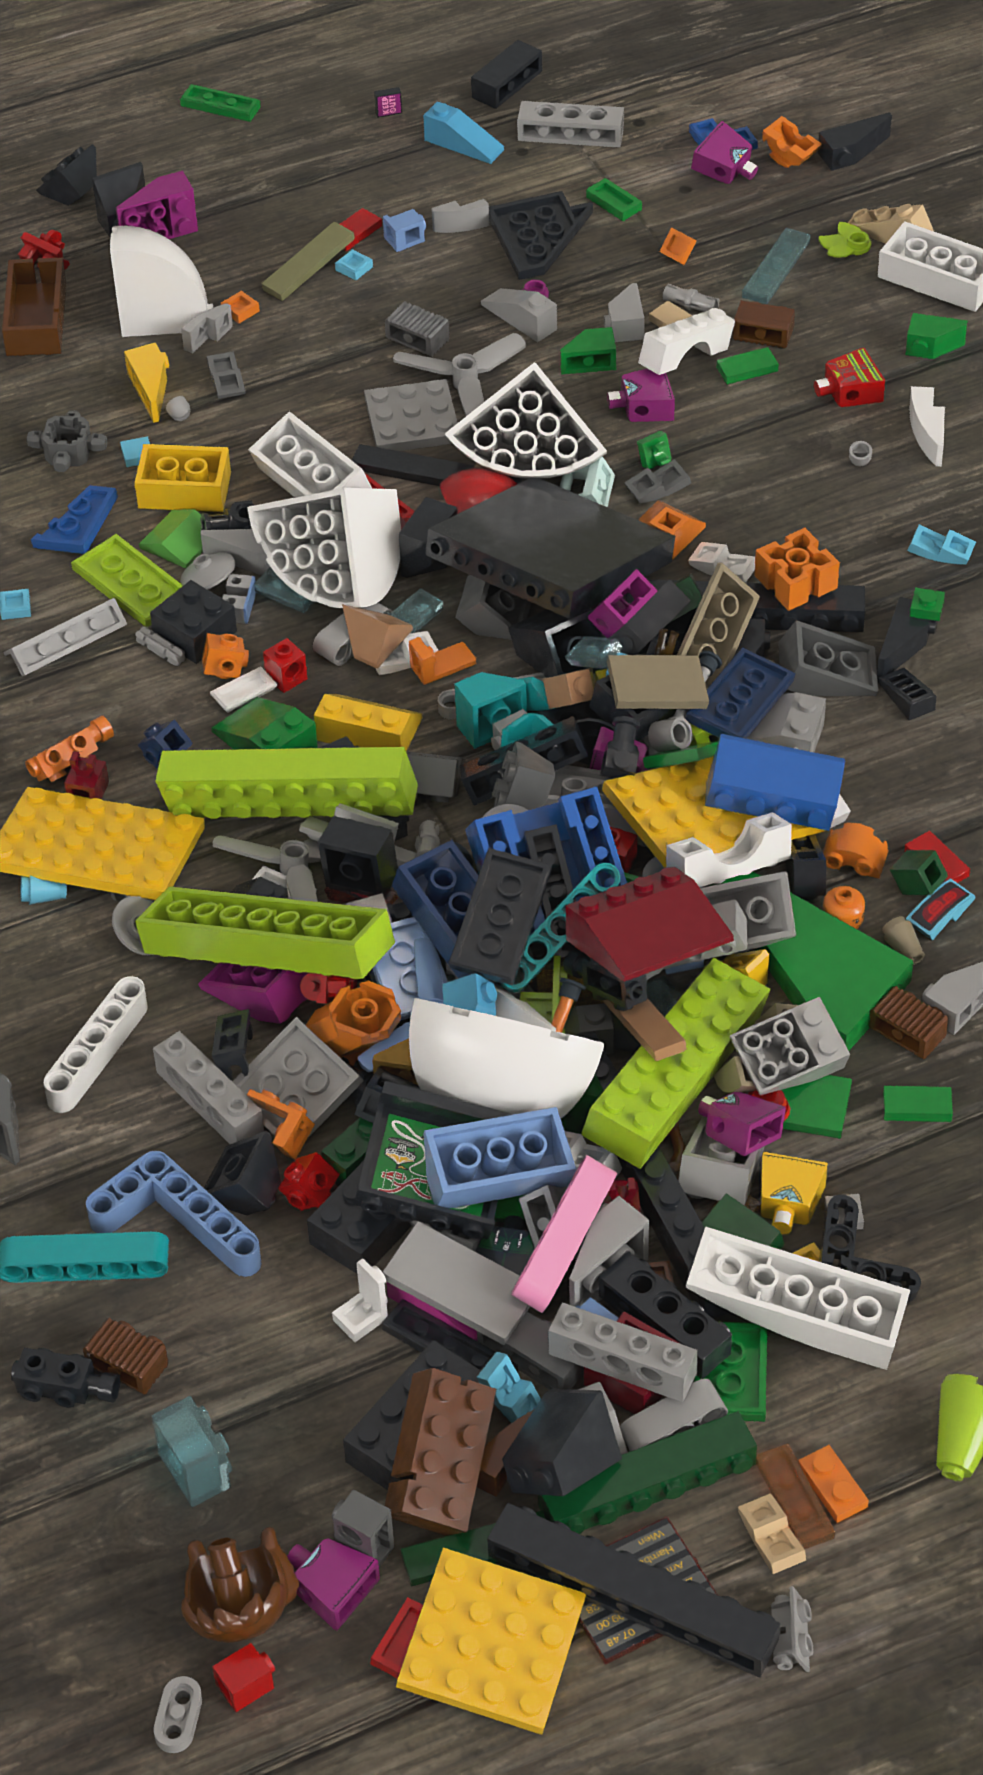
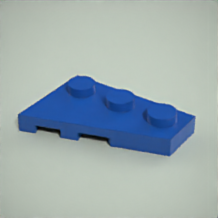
M89 485L67 506L68 511L61 518L54 517L48 523L49 529L42 535L37 533L31 539L33 548L80 554L87 553L118 498L116 488Z

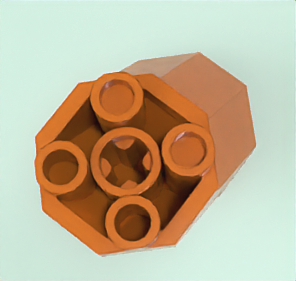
M371 981L359 983V988L352 990L350 986L341 988L334 1000L315 1010L306 1024L334 1053L341 1058L348 1059L349 1064L352 1066L358 1061V1056L371 1046L389 1038L401 1020V1010L399 1005L396 1004L392 989Z

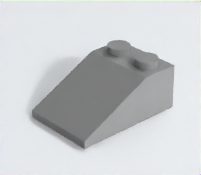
M797 692L783 694L747 739L789 748L797 747L799 750L815 752L824 726L826 698Z
M786 871L700 888L712 905L736 899L747 918V950L732 954L750 951L796 937L788 874Z
M702 1116L682 1154L678 1182L684 1192L691 1198H709L720 1201L727 1193L745 1205L753 1186L764 1147L743 1156L707 1136V1117Z
M617 1196L609 1204L605 1203L600 1206L589 1227L569 1278L570 1305L574 1307L577 1305L581 1306L590 1297L596 1302L602 1300L599 1297V1276L628 1251L636 1258L648 1261L649 1219L620 1196Z

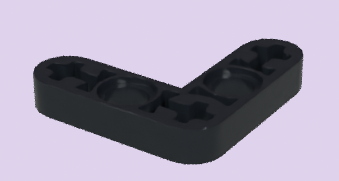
M839 1194L833 1196L828 1203L824 1215L819 1262L832 1266L834 1259H840L838 1268L857 1274L871 1272L877 1276L878 1280L883 1282L889 1277L888 1283L902 1287L899 1282L903 1280L910 1290L907 1303L913 1301L921 1286V1278L918 1273L908 1267L854 1257L859 1213L858 1204L852 1197ZM838 1208H843L846 1214L843 1224H837L839 1220ZM839 1235L846 1240L847 1246L844 1248L835 1247L831 1244L829 1238Z

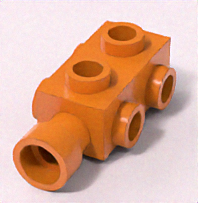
M102 715L92 720L90 726L28 759L25 762L27 770L38 781L49 778L50 782H53L67 774L65 768L70 766L69 760L73 751L79 752L80 757L88 758L91 753L99 749L96 745L97 742L103 743L114 737V731L110 722Z

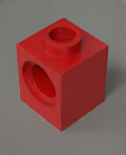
M288 638L263 651L265 671L277 683L276 687L283 693L308 679L305 653Z

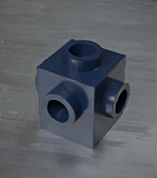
M174 719L162 725L158 722L151 725L144 731L143 734L146 737L138 746L142 750L144 758L157 769L162 751L187 750L193 742Z

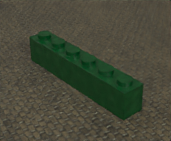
M737 1411L622 1454L620 1461L565 1496L538 1495V1506L544 1512L546 1520L562 1522L571 1531L581 1534L584 1530L596 1525L610 1524L618 1517L630 1512H642L652 1504L664 1499H676L693 1488L710 1486L717 1482L718 1479L733 1473L741 1474L748 1471L752 1466L756 1465L757 1444L741 1414Z

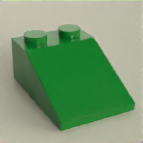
M256 697L211 728L212 733L234 750L318 748L316 723L296 707Z

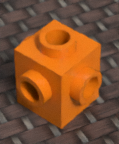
M207 633L202 657L204 674L214 675L221 679L240 677L242 667H247L249 650L244 649L243 638L233 634L216 635Z

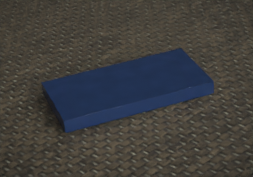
M741 648L706 689L709 698L707 709H689L685 719L690 724L719 738L721 734L747 739L793 683L796 673L745 648Z

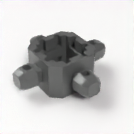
M70 410L65 416L55 415L48 419L44 432H28L27 444L32 448L42 449L43 447L45 460L50 465H53L55 471L65 472L70 466H81L86 463L90 450H106L107 436L96 433L91 435L89 422L84 417H81L77 410Z

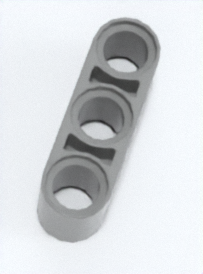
M378 602L371 606L359 607L393 616V611ZM344 613L321 630L313 642V650L337 666L343 665L353 657Z
M701 1379L691 1384L684 1402L666 1397L625 1420L621 1424L620 1429L627 1447L630 1451L726 1416L728 1409L709 1379Z

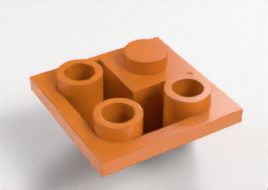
M659 500L638 519L643 523L676 536L672 560L706 527L705 522Z

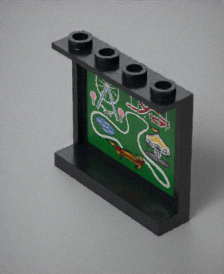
M385 1081L379 1097L353 1205L361 1206L365 1211L372 1213L384 1212L392 1214L402 1221L411 1222L415 1220L423 1222L437 1230L450 1229L461 1232L468 1238L489 1239L495 1225L494 1217L498 1200L450 1209L434 1205L426 1176L423 1133L425 1130L514 1114Z

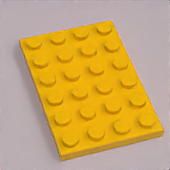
M714 756L700 761L636 773L634 776L627 775L614 778L603 783L602 792L664 868L667 867L666 845L694 837L711 848L714 854L721 853L735 846L734 842L741 835L747 820L758 817L705 806L706 782ZM790 823L792 824L791 840L825 831Z
M27 787L0 830V872L30 877L31 875L41 880L156 900L168 887L174 886L205 828L204 818L189 814L176 816L173 815V812L160 809H150L133 806L128 803H116L99 798L90 799L71 793Z

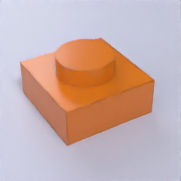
M671 227L659 252L685 265L697 240Z
M243 291L221 302V305L226 303L231 305L232 319L239 324L260 312L259 303Z

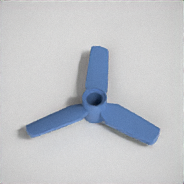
M428 938L415 939L414 958L418 998L443 1004V983L436 947ZM406 1022L394 1030L389 1038L376 1043L358 1056V1063L361 1068L367 1072H372L374 1054L408 1039L410 1022Z

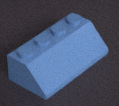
M557 1107L425 1130L423 1133L426 1176L434 1205L449 1209L526 1195L546 1185L560 1188L568 1187L576 1171Z

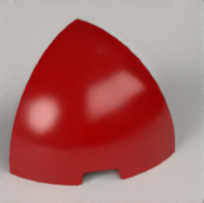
M475 467L464 469L448 476L440 483V489L446 503L456 506L459 514L517 485V482L507 475L488 468Z

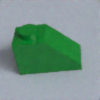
M913 313L907 333L905 355L935 359L964 346L968 320Z
M612 327L585 329L560 350L561 375L616 370V345Z

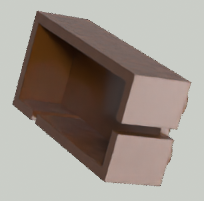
M38 258L41 283L36 281L33 259L8 260L2 325L6 356L61 354L67 284L63 258Z
M430 1368L413 1373L391 1476L395 1478L414 1474L413 1480L406 1479L389 1483L384 1506L391 1509V1516L394 1520L449 1536L465 1533L468 1530L496 1389L468 1379L461 1381L462 1377L436 1368Z

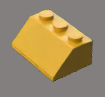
M324 694L314 714L317 741L332 743L347 736L354 746L404 747L406 751L423 718L422 713L339 694Z

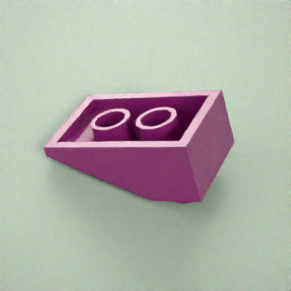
M222 962L204 977L198 985L201 990L240 1011L249 1009L250 1016L258 1021L281 1024L291 1016V1013L303 1001L307 1000L301 992L300 984L308 972L297 973L291 970L241 966L239 964Z

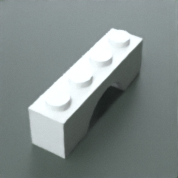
M712 308L647 332L644 336L638 363L661 375L677 369L681 359L692 346L710 356L728 350L735 320L727 316L723 310Z
M773 812L747 820L741 835L734 842L735 846L721 853L714 854L711 848L694 837L666 845L667 867L678 868L694 879L699 887H703L713 883H722L725 879L738 875H747L753 870L763 867L775 866L779 862L791 859L792 824Z

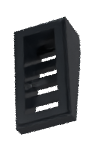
M905 668L878 678L880 686L909 721L935 711L937 696L929 687Z

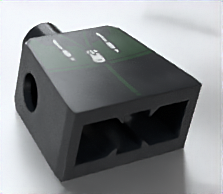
M510 1215L505 1218L503 1227H493L489 1239H480L475 1252L520 1276L535 1247L530 1232L524 1230L525 1221L519 1216Z

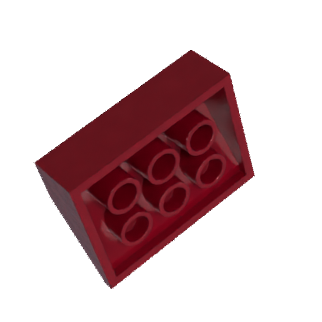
M676 867L663 868L660 872L646 877H638L632 882L618 887H610L604 892L582 897L579 901L565 905L566 940L623 982L734 941V935L695 880Z

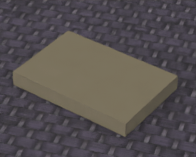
M608 655L607 667L616 709H707L709 698L699 656Z

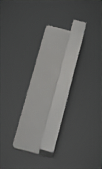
M112 598L3 653L5 656L11 654L21 675L24 676L127 625V622L115 598Z

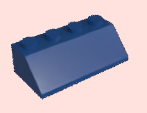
M721 734L706 782L705 806L758 817L773 812L789 823L829 831L838 804L845 759Z

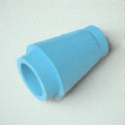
M31 875L30 877L21 876V902H29V905L66 899L67 884L41 880Z

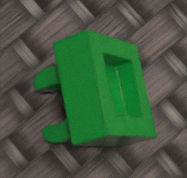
M658 431L637 441L642 467L651 469L657 465L662 466L671 462L672 458L665 432Z

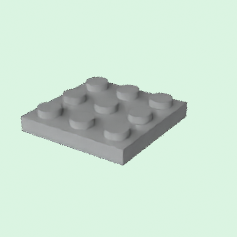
M447 379L364 390L366 407L376 447L403 451L452 444L445 436V433L458 422Z
M296 1017L249 1064L248 1075L244 1076L241 1072L233 1083L245 1095H247L249 1089L261 1093L264 1089L280 1098L279 1102L288 1105L291 1101L302 1106L308 1111L306 1116L315 1124L310 1133L311 1135L363 1082V1079ZM260 1108L262 1110L263 1125L275 1136L278 1126L285 1121V1118Z

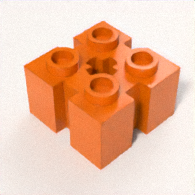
M806 528L785 536V543L781 545L774 541L757 549L755 553L754 576L768 590L775 589V598L788 611L807 603L810 594L820 597L838 588L840 562L826 548L819 551V541Z

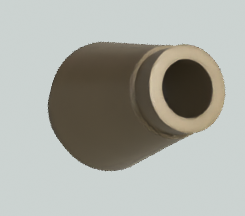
M899 916L885 924L882 929L884 933L883 939L895 951L913 960V965L923 960L925 954L922 951L911 921L905 920L903 916Z

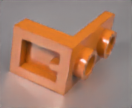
M420 637L409 640L410 667L424 685L476 664V657L464 642L434 652L430 646L427 647Z
M249 1089L247 1096L258 1107L285 1118V1121L278 1126L272 1143L285 1156L295 1160L315 1126L306 1116L308 1111L291 1101L288 1105L279 1102L280 1098L263 1089L261 1093Z

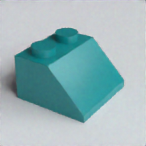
M480 672L454 683L456 726L474 749L491 742L493 738V723L522 709L527 712L526 683L522 679Z

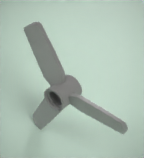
M512 333L473 355L467 353L456 355L452 362L404 352H397L393 357V362L438 374L453 375V386L458 390L465 415L467 416L484 403L478 373L488 372L523 350L526 347V343L522 336Z
M225 836L214 838L213 847L269 863L280 864V873L286 875V884L291 899L318 902L312 872L308 868V863L321 861L318 841L310 838L304 842L289 840L284 842L280 849Z

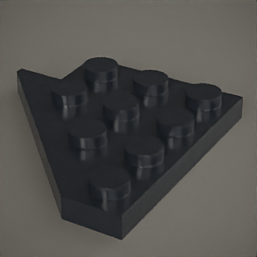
M563 191L489 207V221L519 280L544 275L592 215L593 203L588 202L570 206Z

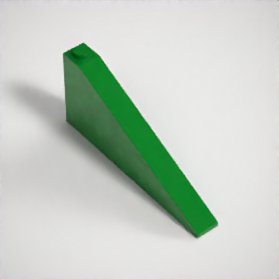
M752 871L750 874L725 879L722 883H713L709 886L759 877L760 875ZM790 892L796 937L754 950H767L769 954L768 970L793 1005H801L817 997L821 998L849 1051L870 1028V1012L893 986L904 990L909 985L912 979L913 960Z

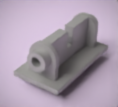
M791 1586L789 1587L790 1598L787 1595H778L771 1604L772 1617L780 1623V1631L786 1630L785 1634L779 1635V1641L773 1651V1661L780 1670H790L793 1664L799 1663L806 1672H809V1656L813 1655V1643L808 1634L807 1622H810L812 1619L811 1608L807 1599H803L796 1589Z

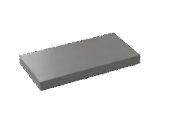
M419 1221L382 1272L386 1282L502 1345L506 1344L530 1308L529 1305L511 1295L520 1277L519 1275Z

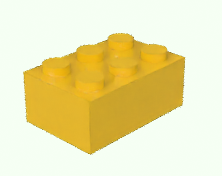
M143 444L135 479L138 508L164 510L195 509L196 511L223 512L231 476L228 447Z

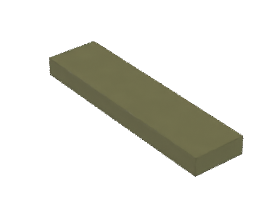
M336 222L331 223L261 283L263 291L281 301L285 300L355 239L354 232Z

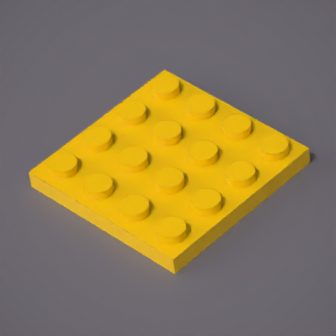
M443 1548L404 1659L396 1688L542 1735L586 1594Z

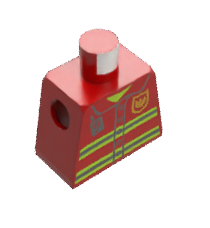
M863 347L829 360L825 364V378L814 381V390L818 397L831 394L840 407L884 402L885 379Z

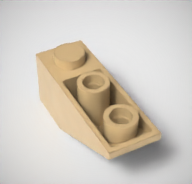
M904 204L894 208L884 206L875 210L860 209L853 214V217L848 222L859 227L861 231L866 232L869 238L885 244L904 221L934 231L923 204L912 206L911 204Z

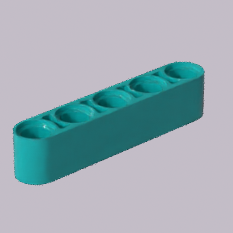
M601 863L594 867L529 937L519 967L524 974V979L521 983L514 984L513 986L500 982L505 990L513 993L522 991L568 943L566 934L558 936L551 931V923L555 920L566 922L565 905L573 903L576 897L593 896L610 888L601 887L596 882V875L600 872L611 874L614 883L610 887H618L620 873L616 866L611 863ZM533 944H541L546 949L547 954L541 960H534L529 956L528 948Z
M160 1232L11 1236L4 1238L0 1242V1279L6 1282L22 1283L157 1278L165 1275L168 1270L169 1239Z

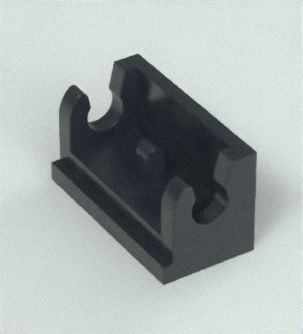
M249 1009L217 1016L212 1058L215 1065L231 1081L233 1080L230 1066H240L244 1076H247L249 1072V1064L245 1056L247 1039L252 1040L253 1027L250 1022L251 1014Z

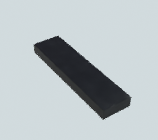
M404 1299L398 1303L382 1322L383 1331L421 1353L434 1340L481 1371L496 1353ZM512 1362L514 1368L518 1373V1364Z

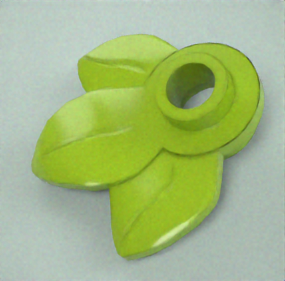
M839 222L838 234L819 236L820 244L828 250L827 254L832 257L841 258L852 254L862 255L871 249L869 235L861 231L859 227L846 222Z

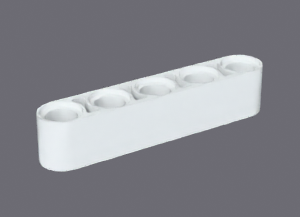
M129 976L119 980L46 1074L44 1088L47 1103L51 1110L64 1113L76 1106L145 1015L148 1006L144 983L141 979Z

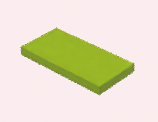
M117 534L71 562L72 570L109 599L115 598L120 608L147 628L152 625L150 612L183 586Z

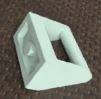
M601 457L582 469L563 475L560 487L570 491L573 479L586 480L583 493L578 495L608 507L615 474L604 458Z

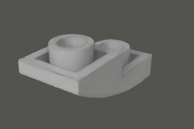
M485 199L459 206L455 200L432 208V229L434 232H464L489 226V204Z

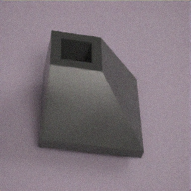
M515 742L513 750L507 751L502 766L505 769L502 779L497 778L493 788L492 796L496 797L494 807L503 804H514L522 806L527 810H532L546 803L555 779L554 765L524 744Z

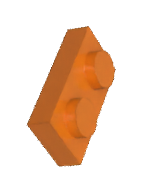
M830 1445L798 1460V1469L836 1523L868 1508V1498Z

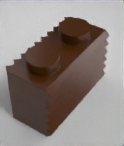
M741 300L734 317L733 339L735 341L739 339L741 342L744 340L746 343L749 341L751 343L755 342L756 344H766L767 346L771 345L772 347L777 346L778 348L782 347L785 349L794 328L795 309Z
M893 986L870 1012V1028L922 1059H926L927 1055L941 1043L947 1034L948 1017L939 1008L930 1007V1005L920 1002L913 993L898 989L897 986Z
M110 1317L103 1322L83 1348L84 1356L92 1359L94 1369L101 1373L119 1374L121 1383L144 1395L147 1394L148 1389H151L152 1384L159 1378L160 1373H163L164 1368L168 1366L166 1347L160 1339L152 1335L146 1337L139 1332L136 1333L129 1323L122 1320L119 1322L113 1321Z

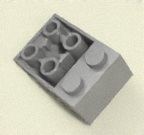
M820 997L729 1036L759 1095L818 1080L843 1069L850 1056Z

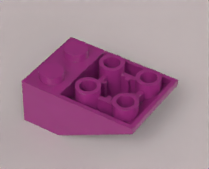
M183 170L157 177L116 207L118 226L141 227L161 234L167 239L198 231L194 191Z

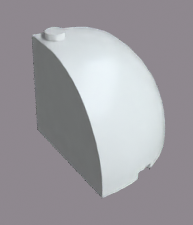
M134 226L112 227L110 254L122 337L182 333L181 328L188 322L213 308V303H207L204 284L199 272L180 247L161 234L148 229Z
M535 362L445 433L449 441L474 462L492 471L519 478L540 479L569 474L592 464L607 454V450Z
M341 488L247 507L254 537L257 544L262 545L267 555V563L287 586L301 596L329 607L343 608L342 604L359 608L376 604L390 590L400 562L399 532L401 531V522L396 489Z
M414 998L410 1017V1058L416 1081L421 1090L511 1114L557 1107L561 1119L575 1106L588 1088L598 1067L604 1043L418 998Z

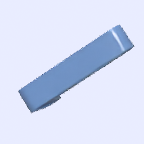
M150 1151L144 1154L87 1197L86 1208L91 1229L96 1233H112L153 1202L157 1201L235 1274L244 1277L252 1276L261 1268L259 1241L256 1235L169 1156L161 1151Z

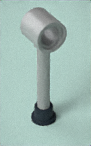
M711 651L700 652L699 660L704 681L706 682L708 676H712L715 670L721 667L722 660ZM677 709L673 717L667 720L655 721L651 724L648 738L654 750L663 752L684 749L690 745L692 741V728L685 719L689 709Z

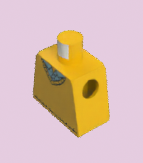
M763 1152L761 1216L773 1219L771 1225L778 1229L781 1234H789L792 1231L793 1223L802 1225L810 1223L826 1186L828 1163Z

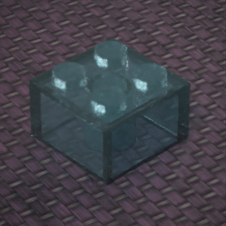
M188 1396L151 1415L158 1453L192 1508L231 1488L229 1472L232 1471V1466L226 1456V1453L229 1452L228 1444L220 1432L215 1434L211 1429L212 1421L203 1405L197 1407L192 1397Z

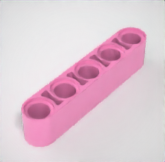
M588 1155L584 1157L511 1293L512 1296L537 1311L544 1312L617 1175L616 1171Z

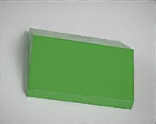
M195 509L172 510L139 543V548L183 568H187L203 552L201 514Z

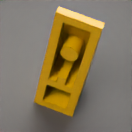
M155 342L124 351L127 374L153 423L159 422L167 383L166 368H169L166 353L160 352Z

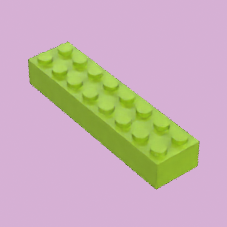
M404 747L162 751L155 780L169 812H173V815L189 814L195 817H208L211 819L219 817H333L336 806L340 803L373 815H389L392 817L413 815L418 787Z
M168 887L135 920L144 953L160 955L161 957H180L188 960H206L214 963L239 964L241 966L266 967L267 969L291 970L297 973L308 972L324 976L350 977L351 979H363L395 943L387 909L179 887Z
M713 958L665 1016L667 1021L685 1039L687 1050L655 1061L641 1045L591 1106L581 1135L641 1169L735 1049L729 1036L754 1025L755 1021L759 1019L771 989Z

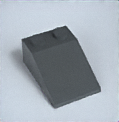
M797 620L778 642L780 666L796 673L793 683L787 690L812 696H876L878 693L874 646Z

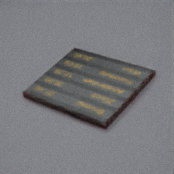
M667 1516L606 1545L616 1551L624 1550L630 1552L639 1561L650 1566L658 1565L664 1567L673 1576L684 1581L692 1580L698 1582L707 1591L718 1595L698 1565L697 1558L693 1557ZM587 1600L584 1601L578 1620L605 1665L664 1636Z

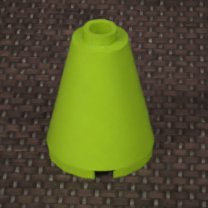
M949 1374L945 1376L940 1390L936 1466L942 1470L941 1474L944 1477L954 1481H962L963 1478L971 1477L983 1457V1386L976 1384L978 1377L965 1374Z

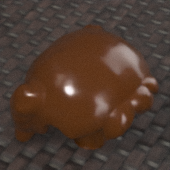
M266 1527L262 1530L260 1534L261 1542L258 1548L237 1552L236 1540L228 1537L214 1540L207 1547L210 1555L207 1554L200 1540H193L189 1543L187 1548L189 1567L186 1572L185 1597L182 1599L181 1610L183 1617L196 1633L209 1640L224 1643L255 1638L268 1631L280 1618L284 1607L295 1599L299 1581L286 1553L279 1545L276 1532L272 1527Z

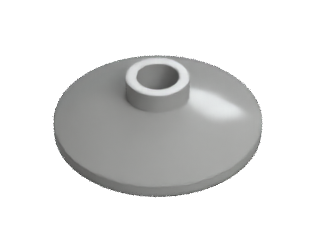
M225 552L202 554L195 558L193 563L184 570L180 583L184 586L192 580L202 587L210 589L220 584L233 572L235 560L231 554Z
M131 896L121 900L114 908L112 914L113 929L122 944L131 951L140 955H154L144 953L135 920L153 902L139 896Z

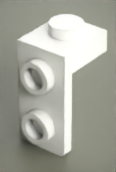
M363 1258L357 1262L360 1293L332 1312L333 1321L354 1342L382 1324L388 1316V1299L385 1293L386 1278L377 1266L371 1267Z

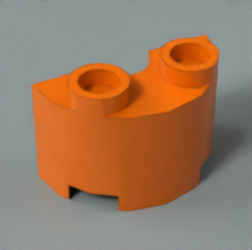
M783 116L763 130L762 140L763 142L767 140L768 146L772 151L769 154L770 157L786 168H789L791 165L799 166L816 153L822 143L809 134L805 137L801 136L797 126Z
M844 823L843 828L831 829L823 849L826 867L840 870V867L848 865L854 867L855 871L862 876L880 879L888 855L887 842H881L879 838L874 836V829L860 823Z

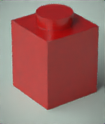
M252 1643L247 1644L212 1666L215 1684L235 1712H238L274 1689L272 1673L275 1672V1667L269 1656L264 1651L259 1654Z

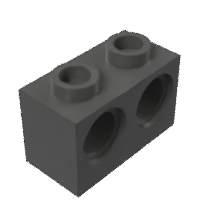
M354 1489L346 1500L342 1499L337 1503L332 1513L335 1541L378 1560L380 1568L394 1548L391 1509Z

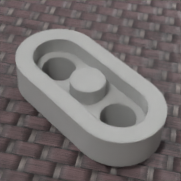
M176 1677L169 1681L163 1690L154 1724V1736L158 1747L168 1753H178L185 1750L193 1740L202 1705V1693L197 1681L190 1677ZM184 1697L190 1699L186 1704L177 1703L179 1699ZM173 1732L180 1733L178 1738H168L169 1734Z

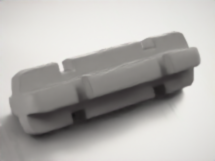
M141 627L140 630H137L135 634L136 641L141 645L147 647L163 659H167L174 666H179L181 662L185 661V651L179 647L174 646V644L147 627Z

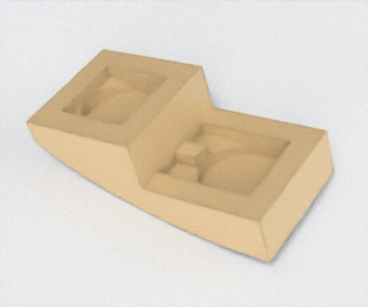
M771 1493L738 1506V1512L772 1574L806 1561L805 1549L788 1527L787 1515Z

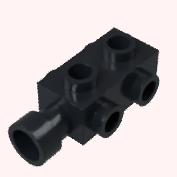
M574 949L566 955L563 963L565 972L575 978H583L584 986L592 992V997L595 1000L612 1001L614 1008L619 1011L630 1010L634 1005L647 1000L646 974L623 982L578 949Z
M24 1347L20 1359L13 1363L11 1370V1380L14 1381L17 1392L24 1399L32 1402H38L41 1397L54 1399L62 1407L71 1408L75 1403L85 1404L88 1395L98 1396V1399L101 1401L114 1403L120 1390L121 1379L119 1374L103 1372L102 1375L96 1374L92 1359H88L80 1354L65 1355L54 1353L46 1348H38L36 1350Z

